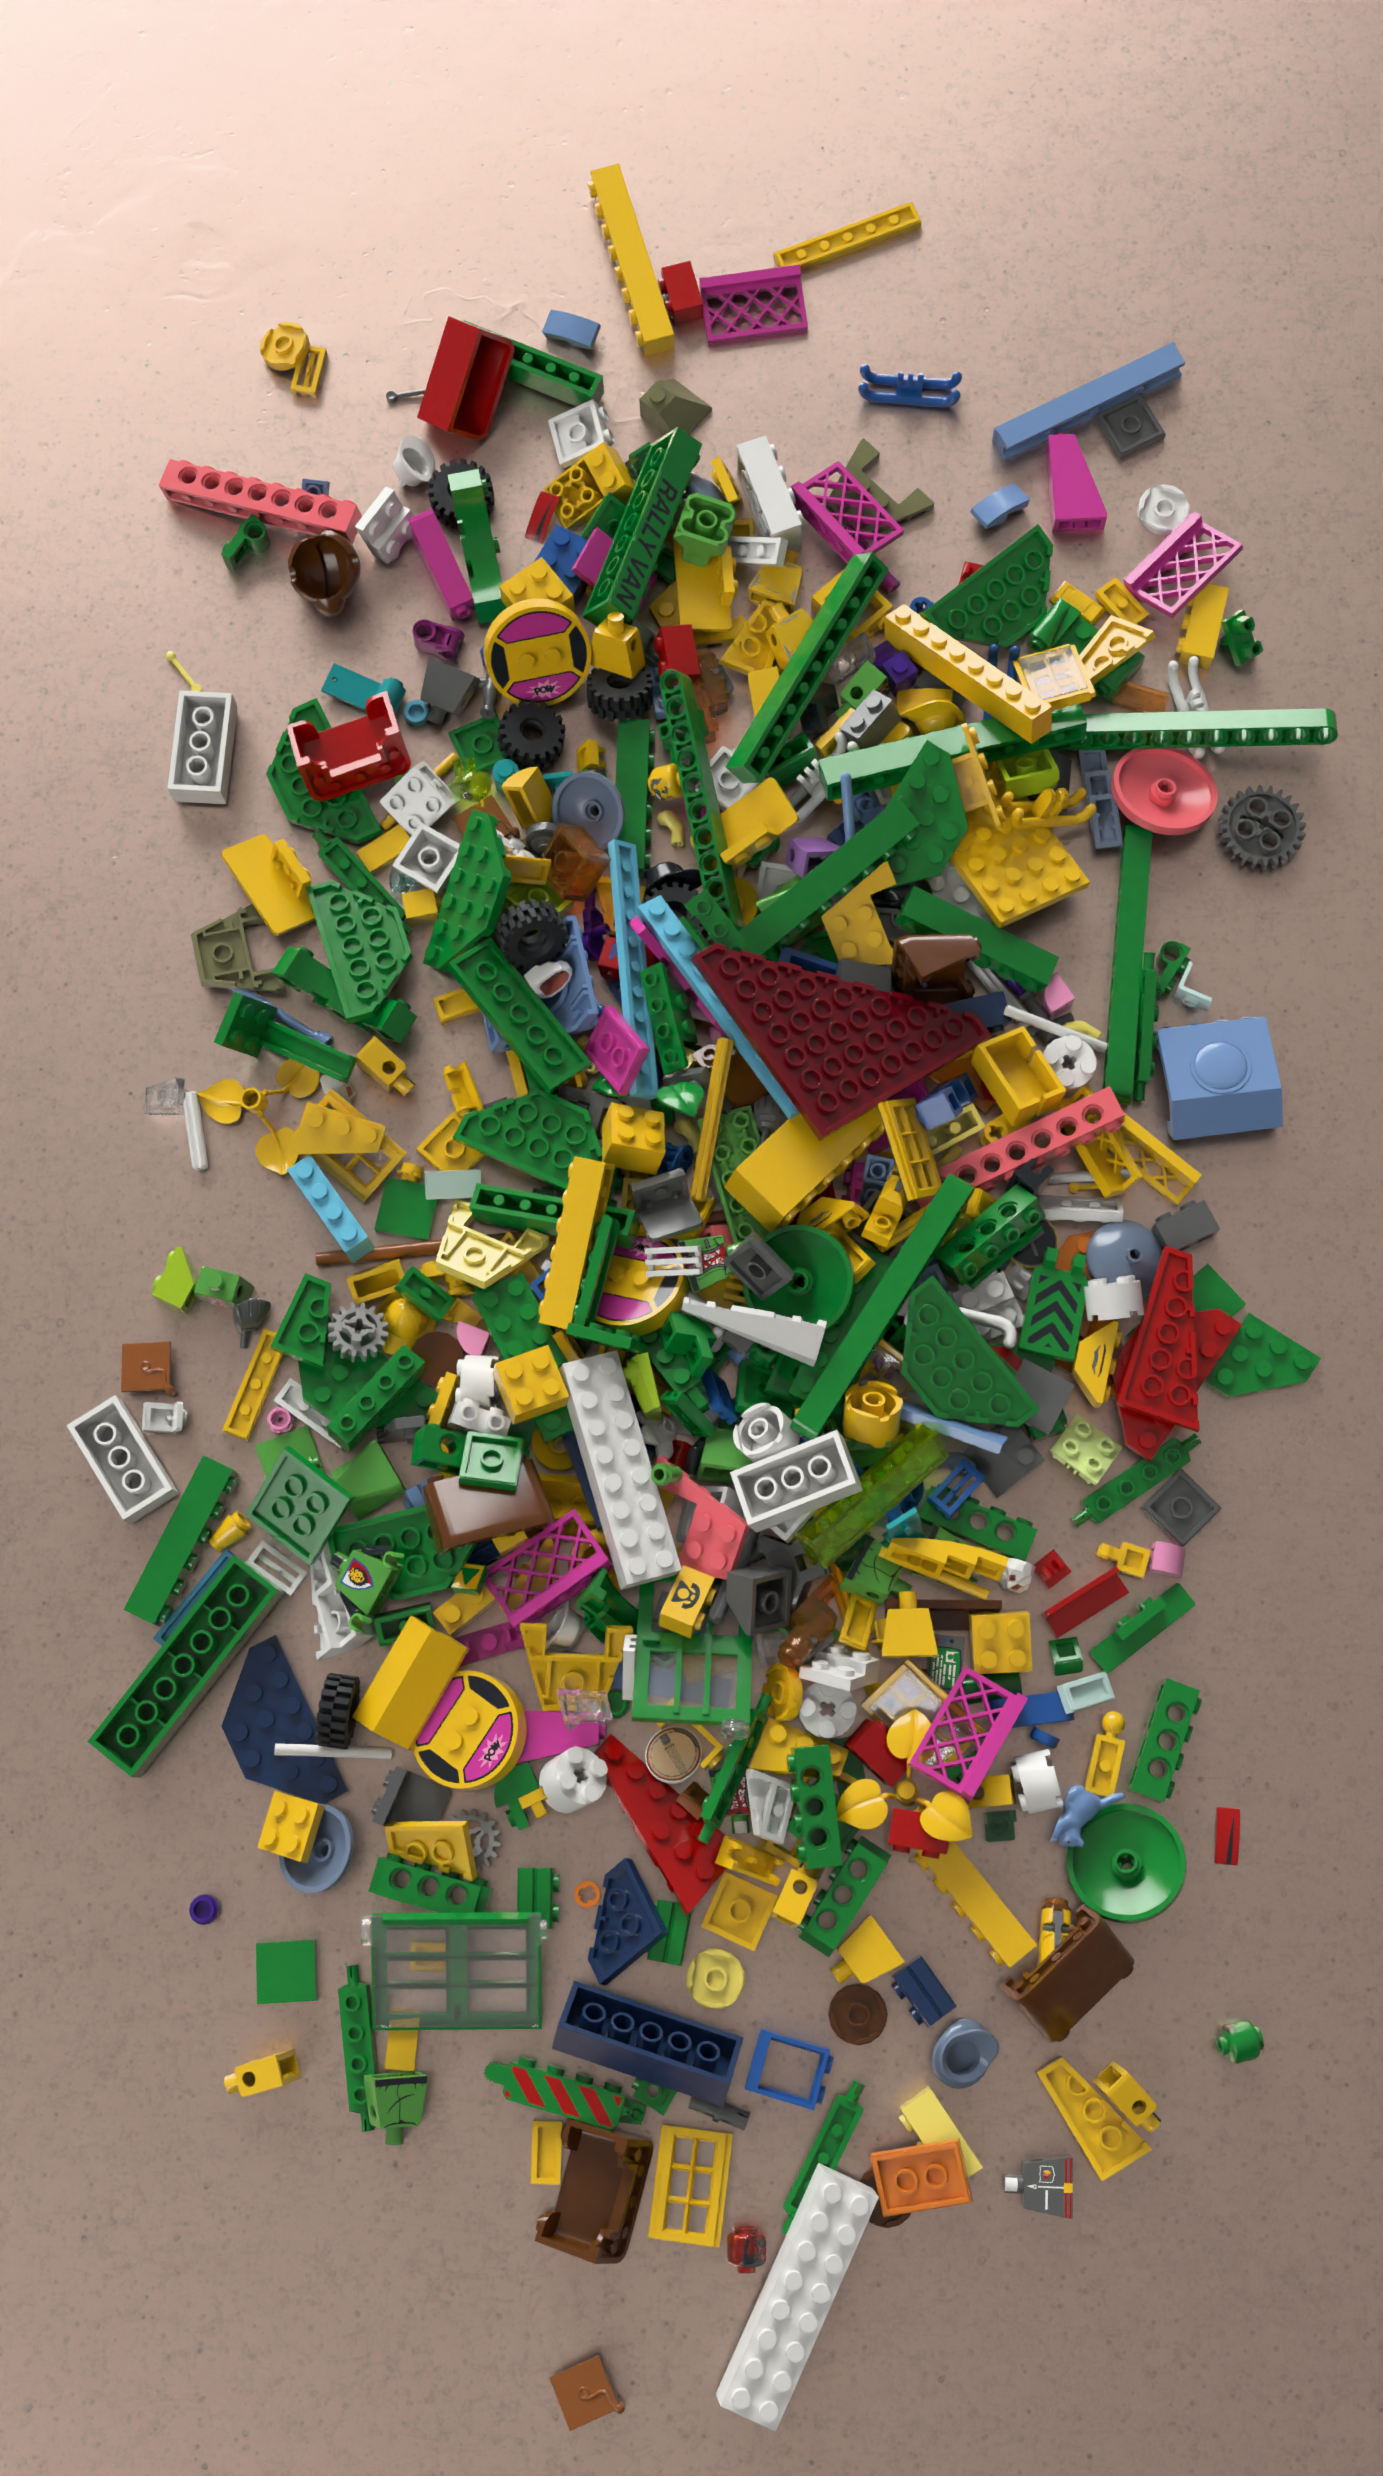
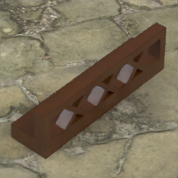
M886 1599L884 1601L885 1618H887L888 1609H900L899 1599ZM917 1599V1608H929L933 1631H969L968 1612L1000 1611L1002 1609V1600Z

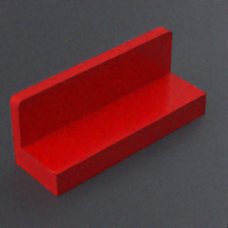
M1117 1566L1041 1614L1056 1639L1129 1593L1117 1574L1119 1572Z

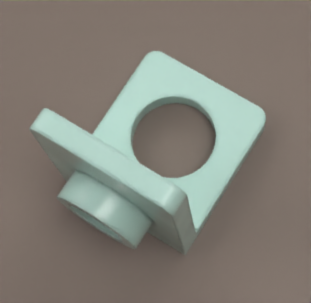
M1189 961L1173 997L1182 1000L1189 1007H1199L1208 1010L1213 998L1183 986L1193 965Z

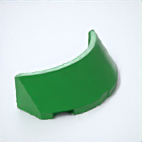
M602 1567L576 1602L577 1609L581 1610L585 1615L584 1624L603 1643H605L606 1625L632 1626V1635H637L638 1609L617 1591L609 1578L607 1570ZM652 1618V1632L676 1633L659 1626V1621ZM650 1652V1661L656 1667L667 1668L676 1662V1653Z

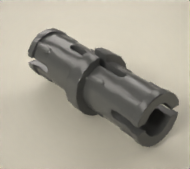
M691 2097V2103L688 2105L689 2109L712 2117L714 2122L722 2121L742 2131L745 2130L751 2113L726 2103V2099L723 2107L695 2097Z

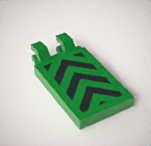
M1047 1247V1251L1044 1252L1042 1265H1037V1268H1034L1032 1271L1017 1350L1072 1363L1075 1359L1085 1305L1084 1287L1088 1286L1089 1281L1086 1275H1082L1086 1255L1075 1253L1071 1259L1069 1271L1055 1269L1059 1249Z

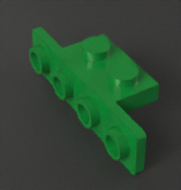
M657 963L641 970L640 977L663 1073L670 1075L689 1066L684 1046L698 1043L696 1036L697 1028L692 1019L690 1000L686 995V991L671 989L665 965Z
M1176 1583L1154 1601L1151 1597L1137 1606L1140 1612L1132 1618L1127 1614L1114 1625L1117 1630L1091 1649L1089 1653L1101 1669L1109 1674L1193 1608L1195 1602L1183 1587Z

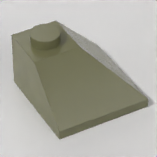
M674 378L656 381L639 399L640 416L665 435L676 427L690 434L712 411L710 405Z

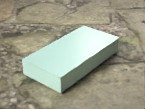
M481 1170L425 1172L426 1199L472 1198L476 1184H481Z
M1106 1672L1056 1686L1066 1714L1116 1699Z

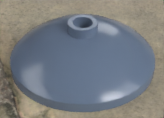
M585 771L567 777L559 785L552 802V817L554 824L564 831L565 842L570 847L580 852L595 853L607 849L610 841L619 838L625 823V806L619 790L608 778L596 772ZM596 806L599 808V814L595 811Z
M1130 1220L1109 1222L1100 1227L1088 1242L1086 1249L1087 1270L1091 1279L1106 1278L1107 1283L1117 1282L1116 1278L1120 1276L1135 1275V1280L1141 1281L1142 1298L1144 1299L1149 1296L1163 1248L1157 1237L1142 1224ZM1130 1252L1135 1253L1136 1259L1130 1256Z
M322 1804L325 1805L308 1863L279 1855L280 1867L287 1882L296 1890L308 1894H319L334 1887L345 1875L353 1856L354 1836L349 1820L339 1809L326 1804Z

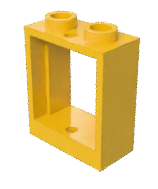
M844 569L812 596L811 609L816 614L820 611ZM877 590L870 603L878 611L856 630L853 629L846 640V643L853 650L860 645H866L879 628L883 630L885 628L884 617L893 611V605Z

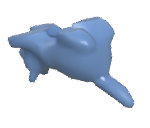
M1081 1785L1073 1786L1069 1789L1063 1804L1065 1814L1059 1816L1050 1841L1056 1842L1059 1839L1063 1847L1078 1846L1082 1848L1084 1841L1081 1839V1828L1100 1810L1125 1798L1124 1794L1113 1793L1100 1799Z

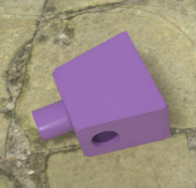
M820 837L791 838L787 845L785 862L790 869L803 878L824 861L823 857H829L841 846Z

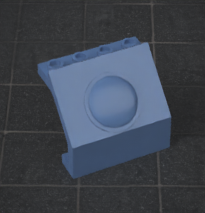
M566 916L563 920L568 930V943H564L566 949L564 952H558L559 958L556 961L551 958L549 962L555 963L560 960L567 962L572 968V976L562 990L552 997L541 1000L567 1033L572 1036L596 1026L599 1002L595 999L593 992L594 980L588 970V954L583 948L582 928L578 925L576 916ZM529 966V970H523V975H525L533 967ZM483 1014L490 1052L502 1053L512 1050Z
M1266 1016L1243 1017L1239 1020L1231 1021L1217 1020L1214 1023L1206 1024L1191 1023L1181 1027L1166 1026L1153 1031V1033H1157L1156 1048L1161 1055L1170 1102V1120L1167 1121V1131L1173 1140L1283 1127L1282 1086Z

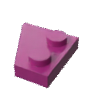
M854 1161L851 1168L845 1170L843 1185H847L846 1195H841L840 1200L853 1201L857 1205H861L859 1197L863 1187L865 1163Z

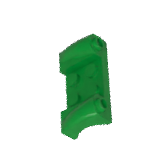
M1059 598L1029 634L1027 646L1035 652H1040L1066 644L1070 646L1075 645L1080 655L1099 630L1080 617L1081 611L1062 598ZM1138 651L1093 685L1095 693L1112 703L1128 679L1141 668L1145 655ZM1064 658L1052 661L1056 666L1066 663Z

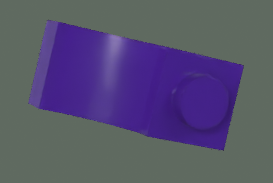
M886 640L865 653V659L887 676L889 691L894 698L897 695V691L908 690L914 686L917 680L918 669L904 651L898 652Z

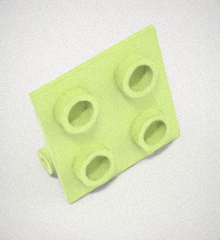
M1076 1414L1049 1452L1053 1455V1459L1056 1458L1064 1465L1067 1463V1469L1070 1466L1074 1468V1474L1078 1471V1475L1085 1479L1087 1484L1092 1483L1096 1486L1123 1446Z

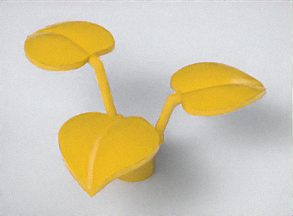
M289 1058L278 1068L275 1077L277 1083L284 1087L283 1089H263L260 1092L255 1088L245 1089L236 1080L224 1079L196 1094L203 1110L212 1119L222 1124H232L240 1120L242 1107L257 1114L271 1131V1134L263 1135L257 1142V1159L265 1168L280 1175H286L289 1173L287 1169L297 1163L300 1154L291 1155L294 1142L289 1138L294 1131L284 1127L276 1132L274 1126L264 1115L263 1112L268 1106L267 1095L285 1094L289 1091L295 1098L308 1097L319 1086L320 1072Z
M911 1710L895 1721L888 1731L887 1745L890 1752L899 1759L907 1758L906 1779L896 1785L895 1793L881 1794L880 1786L876 1781L871 1779L858 1780L844 1791L838 1802V1821L858 1829H875L883 1824L888 1815V1806L884 1799H897L901 1805L906 1807L913 1806L915 1803L928 1807L922 1812L920 1823L925 1832L933 1838L948 1842H959L972 1837L970 1811L966 1801L960 1795L949 1791L940 1792L935 1795L931 1803L928 1800L919 1798L918 1787L912 1781V1767L908 1764L931 1726V1723L924 1714L918 1710ZM931 1738L926 1746L932 1745ZM934 1750L923 1752L918 1761H928L933 1755Z

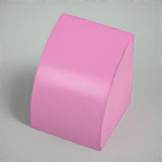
M1058 972L1052 975L1042 996V1008L1050 1020L1072 1007L1075 997Z
M461 1321L458 1322L457 1338L464 1352L467 1355H486L492 1340L489 1332Z
M1155 1541L1151 1544L1148 1572L1182 1578L1186 1549L1178 1545Z

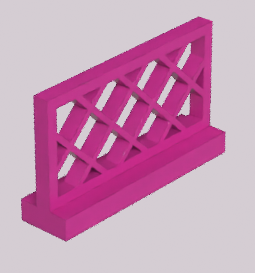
M800 264L699 278V291L703 301V314L708 344L808 330ZM796 287L797 296L792 302L781 295L785 288ZM762 291H768L774 296L767 306L756 298ZM742 294L749 299L742 309L731 302L735 295ZM718 298L724 304L718 312H715L708 307L707 299ZM777 299L788 306L782 316L771 309ZM752 302L763 309L757 319L745 312ZM727 306L738 313L731 323L721 316ZM791 310H794L801 316L802 323L791 324L785 317ZM766 313L778 320L773 327H765L760 323ZM742 316L752 323V326L745 331H741L735 326ZM716 320H719L728 327L723 334L712 335L711 327Z
M839 461L802 484L798 481L791 486L795 496V509L801 511L802 516L847 564L853 555L868 552L875 554L904 534V529ZM838 472L844 478V483L828 481L829 476ZM812 487L824 488V496L812 495L809 489ZM827 488L843 490L842 498L826 496ZM845 490L857 492L860 495V500L845 499ZM825 503L841 505L840 513L828 512L825 509ZM843 507H859L858 516L843 514ZM862 508L873 509L877 513L876 518L861 516ZM842 521L857 523L856 531L845 530L841 526ZM860 523L875 525V533L860 532ZM878 525L889 526L894 532L889 535L877 534ZM858 538L874 540L873 545L864 550L858 544Z
M1193 511L1123 580L1124 586L1136 599L1142 600L1173 619L1243 550V546L1238 541L1203 523L1202 516ZM1204 533L1212 537V541L1196 543ZM1228 546L1231 548L1228 553L1216 554L1217 547ZM1213 548V555L1197 557L1198 550ZM1194 551V558L1179 560L1183 553ZM1214 562V566L1210 570L1199 572L1198 565ZM1195 565L1196 572L1180 574L1181 567ZM1176 568L1177 575L1161 577L1166 570ZM1196 580L1197 583L1193 587L1181 589V582ZM1178 583L1177 590L1162 592V585ZM1159 585L1158 593L1147 594L1144 592L1149 587ZM1179 597V601L1172 607L1163 603V599Z
M573 1509L488 1569L485 1583L502 1607L512 1626L521 1633L520 1623H536L586 1588L602 1567L608 1572L614 1566L578 1512ZM575 1519L579 1525L577 1537L563 1535L564 1526ZM583 1532L588 1539L582 1538ZM544 1539H556L553 1554L539 1552L541 1542ZM561 1540L575 1542L572 1557L558 1555ZM581 1543L591 1544L596 1550V1553L588 1559L578 1558ZM523 1554L532 1555L529 1570L516 1568L517 1559ZM538 1557L552 1559L549 1573L535 1571ZM557 1559L571 1562L569 1572L564 1576L554 1574ZM499 1571L509 1572L506 1587L494 1585L490 1577ZM514 1573L528 1575L525 1590L511 1588ZM533 1576L547 1578L546 1587L541 1592L530 1591ZM499 1591H503V1592H504V1596H503V1597L501 1596V1594H500ZM509 1594L524 1595L522 1605L511 1611L507 1605Z
M964 1666L908 1765L957 1793L969 1805L1028 1698L1020 1693L1014 1695ZM966 1676L977 1682L980 1692L965 1695L962 1682ZM957 1691H959L960 1696L954 1698ZM997 1694L1006 1699L1003 1708L991 1710L986 1696ZM981 1697L985 1712L971 1715L967 1700ZM962 1702L966 1716L951 1719L948 1710L949 1705ZM945 1714L946 1721L940 1722L943 1715ZM999 1714L994 1722L992 1715ZM988 1717L991 1727L990 1731L977 1734L973 1720ZM968 1721L972 1736L957 1739L953 1724ZM948 1726L952 1740L937 1744L934 1734L935 1729ZM931 1738L932 1745L926 1746ZM985 1738L982 1745L980 1746L979 1739ZM974 1741L977 1750L976 1756L963 1759L959 1744ZM954 1745L958 1760L943 1764L939 1749ZM934 1750L938 1765L927 1767L918 1761L923 1752ZM971 1763L968 1770H966L965 1764ZM960 1765L963 1779L959 1785L947 1778L946 1768Z

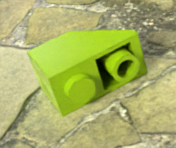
M177 1246L175 1251H171L165 1261L166 1268L162 1276H158L152 1285V1296L157 1301L187 1314L195 1299L194 1291L197 1280L188 1254L182 1247Z

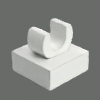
M1016 1263L1007 1278L1016 1299L1024 1303L1028 1296L1032 1273Z

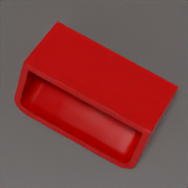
M448 316L417 418L447 432L476 441L483 440L489 433L514 355L513 342L508 338Z

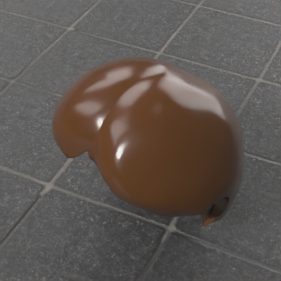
M324 530L317 536L304 537L298 540L290 552L288 569L291 577L290 583L294 590L303 599L313 603L317 611L322 615L333 617L340 614L344 608L345 600L353 593L360 578V561L353 545L344 536L331 530Z

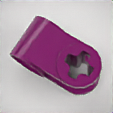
M422 619L414 624L412 630L415 647L419 651L436 655L449 661L457 659L459 643L465 637V634L458 628ZM425 633L431 635L428 638L419 637L420 635Z

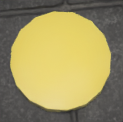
M721 1948L707 1949L699 1953L691 1961L686 1974L687 1988L691 1996L698 2004L709 2009H723L733 2004L741 1995L745 1984L744 1970L740 1961L731 1952Z

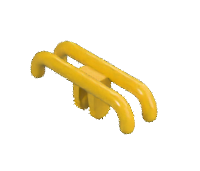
M1082 787L1078 788L1070 797L1066 788H1057L1055 791L1049 788L1045 789L1036 801L1012 802L1014 794L1008 791L1003 795L1000 802L1005 812L1012 813L1010 821L1011 825L1016 829L1075 826L1086 822L1097 810L1096 805L1091 803L1076 815L1058 816L1061 810L1072 808L1084 799L1087 792ZM1024 812H1033L1035 817L1023 818Z

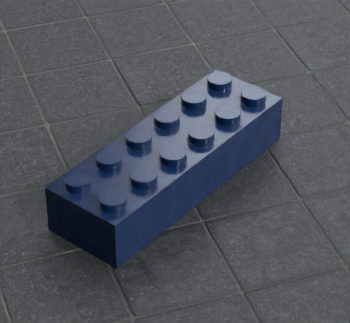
M574 1981L557 2026L552 2049L723 2107L732 2081L743 2037Z

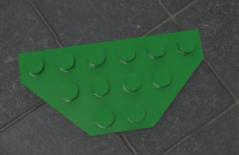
M1037 524L920 615L955 640L985 646L996 644L1000 649H1006L1036 626L1047 614L1046 597L1050 586L1051 571L1049 566L1050 557L1053 555L1052 542L1039 524Z
M317 698L293 708L289 716L290 721L288 725L299 721H309L315 725L318 732L331 728ZM286 728L285 732L282 733L276 748V755L272 765H269L266 775L288 821L315 831L320 829L324 834L339 837L358 845L383 834L362 789L327 801L312 799L297 767Z
M926 740L886 806L888 808L900 798L920 822L919 827L916 828L919 833L907 843L904 840L899 842L895 846L897 851L886 860L897 883L888 888L900 887L916 881L940 877L968 831V824L951 755ZM881 857L873 865L877 869L886 861ZM861 875L852 881L855 885L853 888L864 880Z
M472 809L422 964L442 971H448L446 967L449 962L477 946L476 941L483 935L488 937L495 931L512 879L510 869L505 868L503 858L506 857L502 838L497 836L496 827L498 822L496 816Z
M333 880L306 887L347 1024L374 1017L413 958L398 909L391 905L385 906L375 902L374 898L356 890L352 892L345 889L340 883Z
M542 1089L530 1091L528 1095L516 1099L510 1098L492 1104V1107L478 1112L475 1110L466 1113L453 1136L454 1141L563 1191L568 1188L570 1179L568 1177V1169L574 1160V1156L602 1162V1150L588 1110L551 1093L547 1094Z
M933 1275L910 1292L901 1374L937 1418L1019 1427L1040 1411L1038 1405Z
M328 1316V1323H333L331 1317ZM327 1325L323 1370L299 1360L298 1364L303 1402L332 1421L384 1366L389 1358L377 1351V1357L375 1358L368 1354L366 1362L362 1361L361 1356H357L355 1362H351V1355L348 1354L346 1357L341 1358V1350L333 1351L332 1345L334 1342H328V1334L330 1332H328ZM418 1380L374 1428L376 1430L384 1429V1426L390 1424L395 1418L424 1415L427 1420L429 1407L432 1403H436L438 1393Z
M425 1505L337 1526L328 1540L331 1558L338 1551L349 1557L353 1550L363 1549L367 1545H387L395 1552L404 1554V1559L398 1558L397 1563L402 1564L404 1567L388 1595L394 1601L451 1588L454 1577L465 1566L478 1544H470L463 1548L461 1546L452 1549V1552L437 1555Z

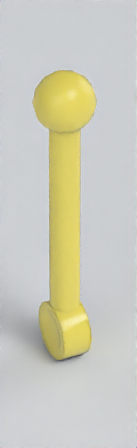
M172 651L167 652L166 659L172 662L191 686V691L202 692L201 686L194 683L177 661L176 654Z

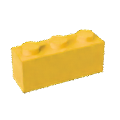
M1208 583L1186 605L1191 606L1189 614L1185 613L1181 629L1186 631L1184 637H1179L1176 648V652L1180 653L1178 663L1188 665L1189 658L1197 656L1199 658L1198 668L1209 670L1216 650L1229 592L1228 587Z

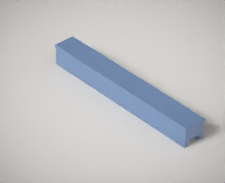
M1172 342L995 427L992 443L996 445L1003 459L1007 461L1047 442L1048 435L1070 431L1094 419L1096 414L1140 393L1144 395L1181 377L1182 373L1179 368L1185 365V361L1175 347L1176 344Z

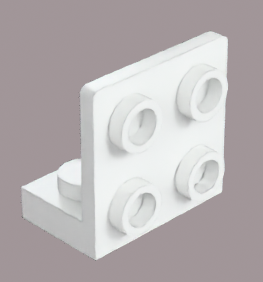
M422 761L415 765L380 800V804L412 836L420 822L431 827L446 811L454 807L460 799L425 761Z

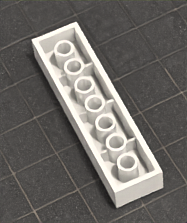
M617 1350L562 1364L559 1372L569 1394L566 1405L620 1590L676 1575L682 1570L657 1485L651 1477L652 1467Z
M818 2163L716 2392L721 2407L776 2432L879 2198L873 2188Z

